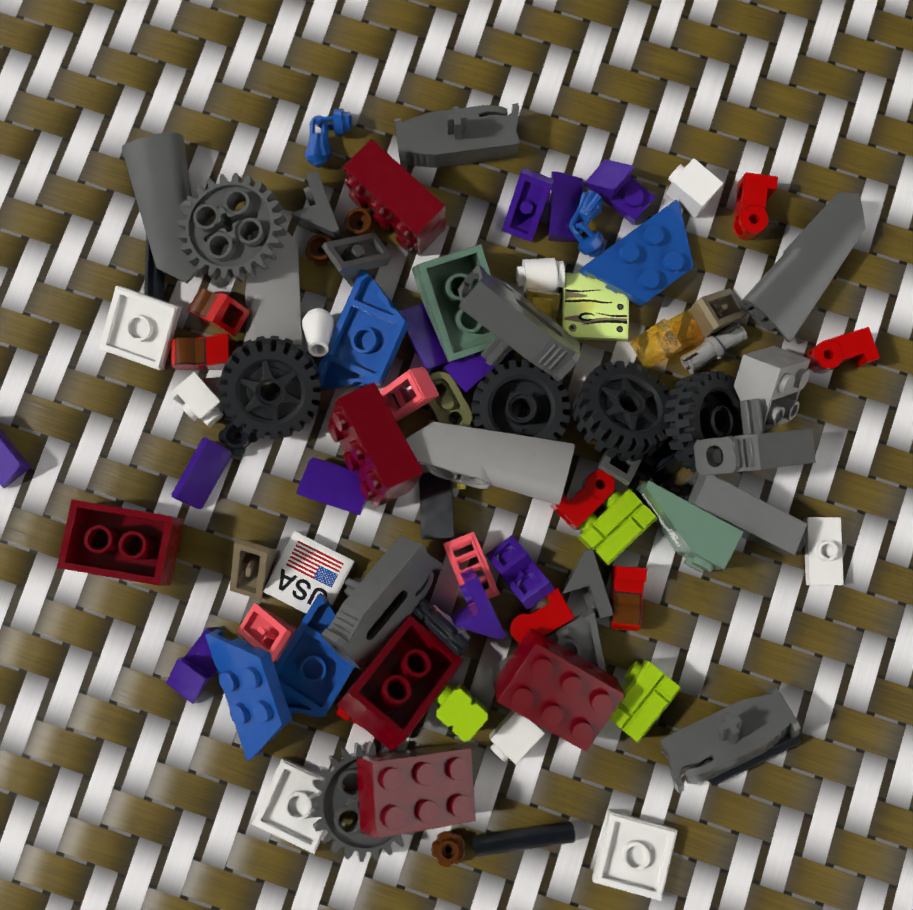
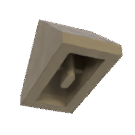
M731 288L701 297L686 312L702 341L709 335H714L735 321H739L747 316Z
M236 539L233 551L230 591L262 600L265 594L263 591L269 581L278 550L247 540Z

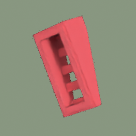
M424 367L409 369L380 390L396 422L439 396L432 379ZM404 387L406 388V390H407V392H408V394H409V396H410V398H411V401L409 400V398H408V396H407L405 390L403 389ZM392 394L395 395V397H396V399H397V401H398V403H399V405H400L401 408L398 407V405H397V403H396V401H395V399H394V397H393Z
M474 531L443 544L460 586L465 584L460 573L470 568H473L475 572L482 569L484 576L479 577L481 584L487 582L489 588L484 590L488 599L500 595ZM470 544L472 545L473 551L455 558L453 551ZM477 557L479 563L460 570L458 564Z

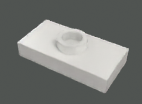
M841 517L803 518V522L807 523L804 532L807 534L804 545L806 585H844Z

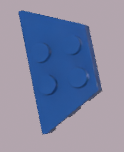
M677 199L587 263L579 272L587 278L592 276L606 284L605 288L615 293L624 294L627 299L639 306H643L694 267L681 208Z
M360 269L331 336L328 353L322 357L318 366L322 390L363 387L373 382L376 385H383L410 323L373 277L365 270Z
M322 593L317 595L275 665L290 714L305 713L308 716L325 717L355 669L353 665L344 661L321 636L322 632L329 628L336 616L334 609Z
M217 629L205 634L219 676L220 686L224 691L230 708L231 719L235 723L246 759L251 760L263 751L262 748L266 744L273 741L278 732L289 724L292 717L270 652L259 647L254 648L248 642L239 638L230 641L223 637V631Z

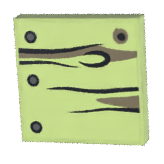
M565 273V284L562 293V328L576 340L626 342L628 340L629 299L624 294L615 293L605 288V283L592 276L587 278L581 273Z

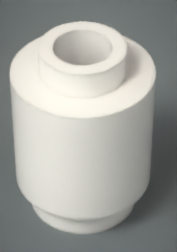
M555 258L523 259L522 266L516 267L517 286H523L524 293L556 291L557 287H564V262L556 261Z

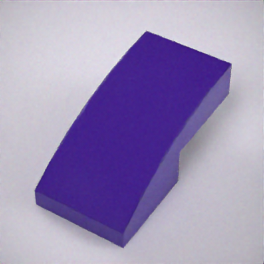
M512 349L499 364H503L516 351ZM483 351L453 360L444 367L466 393L472 390L488 371H492L495 368L494 365H488L486 359L481 356Z
M513 535L485 554L527 610L555 590Z

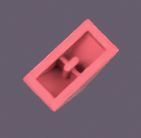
M254 602L236 632L254 648L259 647L270 652L273 662L279 660L297 628Z

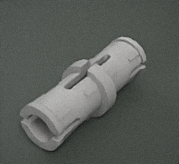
M735 321L720 333L704 338V342L682 355L680 357L682 365L686 370L688 369L690 374H694L709 362L722 359L725 352L748 338L743 326H740V323Z

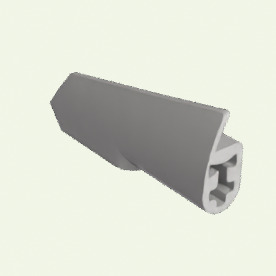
M259 230L253 231L252 240L258 236ZM287 232V235L277 237L284 247L273 248L272 250L277 260L266 258L264 261L268 269L264 270L257 266L255 268V278L249 273L247 274L245 302L250 313L246 320L244 342L250 339L254 341L260 336L270 338L272 335L279 336L281 340L288 338L293 341V344H300L303 347L298 241Z
M433 422L406 438L418 462L427 465L428 471L437 477L479 489H488L492 485L556 505L560 504L575 445L572 443Z

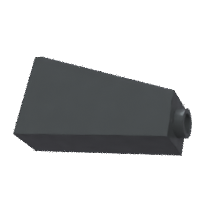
M696 472L685 478L678 496L744 532L741 536L742 538L782 556L795 555L796 552H800L804 547L807 539V534L804 533L807 523L714 475L701 476Z

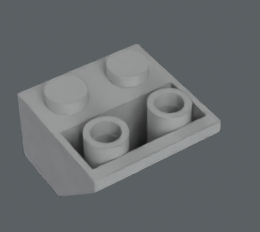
M776 346L743 354L734 383V388L740 401L760 398L764 431L789 422L796 416L799 409L797 399L800 390L805 387L810 375V371L807 370L810 359Z

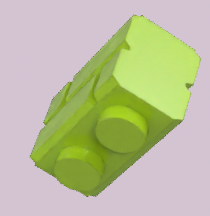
M627 489L622 494L616 490L603 502L606 509L598 517L592 513L579 526L582 532L577 538L587 549L593 548L595 557L604 566H609L658 519L630 489Z
M645 659L641 664L637 661L634 662L626 671L624 678L627 681L622 686L625 696L609 718L638 744L682 689Z
M447 682L434 700V703L437 705L436 717L447 727L452 726V731L464 742L470 741L488 720L486 705L476 696H472L471 692L461 682L455 683L453 686Z

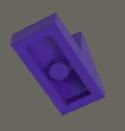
M605 159L584 182V186L598 193L605 203L633 225L652 204L655 196L631 177L634 170L632 165Z
M523 168L501 231L532 242L547 206L554 179Z
M473 568L460 573L465 584L459 586L469 606L450 615L454 625L496 639L506 637Z
M210 627L204 630L186 656L177 659L166 682L167 685L192 704L197 701L217 674L205 634L214 631Z

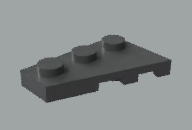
M592 608L545 635L547 638L606 671L595 612ZM512 654L498 662L500 672L503 670Z

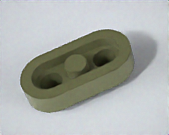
M445 372L430 374L429 376L435 387L442 385L446 388L444 395L437 396L428 403L439 423L452 424L449 421V417L452 414H459L462 421L456 425L470 427L472 413L454 379Z

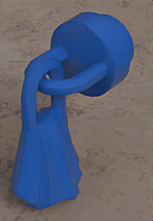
M343 108L334 109L333 116L323 117L319 115L311 119L309 142L304 154L309 164L321 167L332 157L327 129H334L337 136L346 135L347 132H351L352 116L350 111L345 112ZM315 124L322 129V133H315Z
M594 191L582 193L579 206L569 223L570 231L580 242L578 249L583 255H589L590 257L596 256L605 246L603 242L604 237L598 230L591 231L587 227L602 212V197ZM577 219H579V220H581V221L583 222L582 224H581V223H576V224H575V222L577 221ZM583 232L587 234L584 238L580 235Z

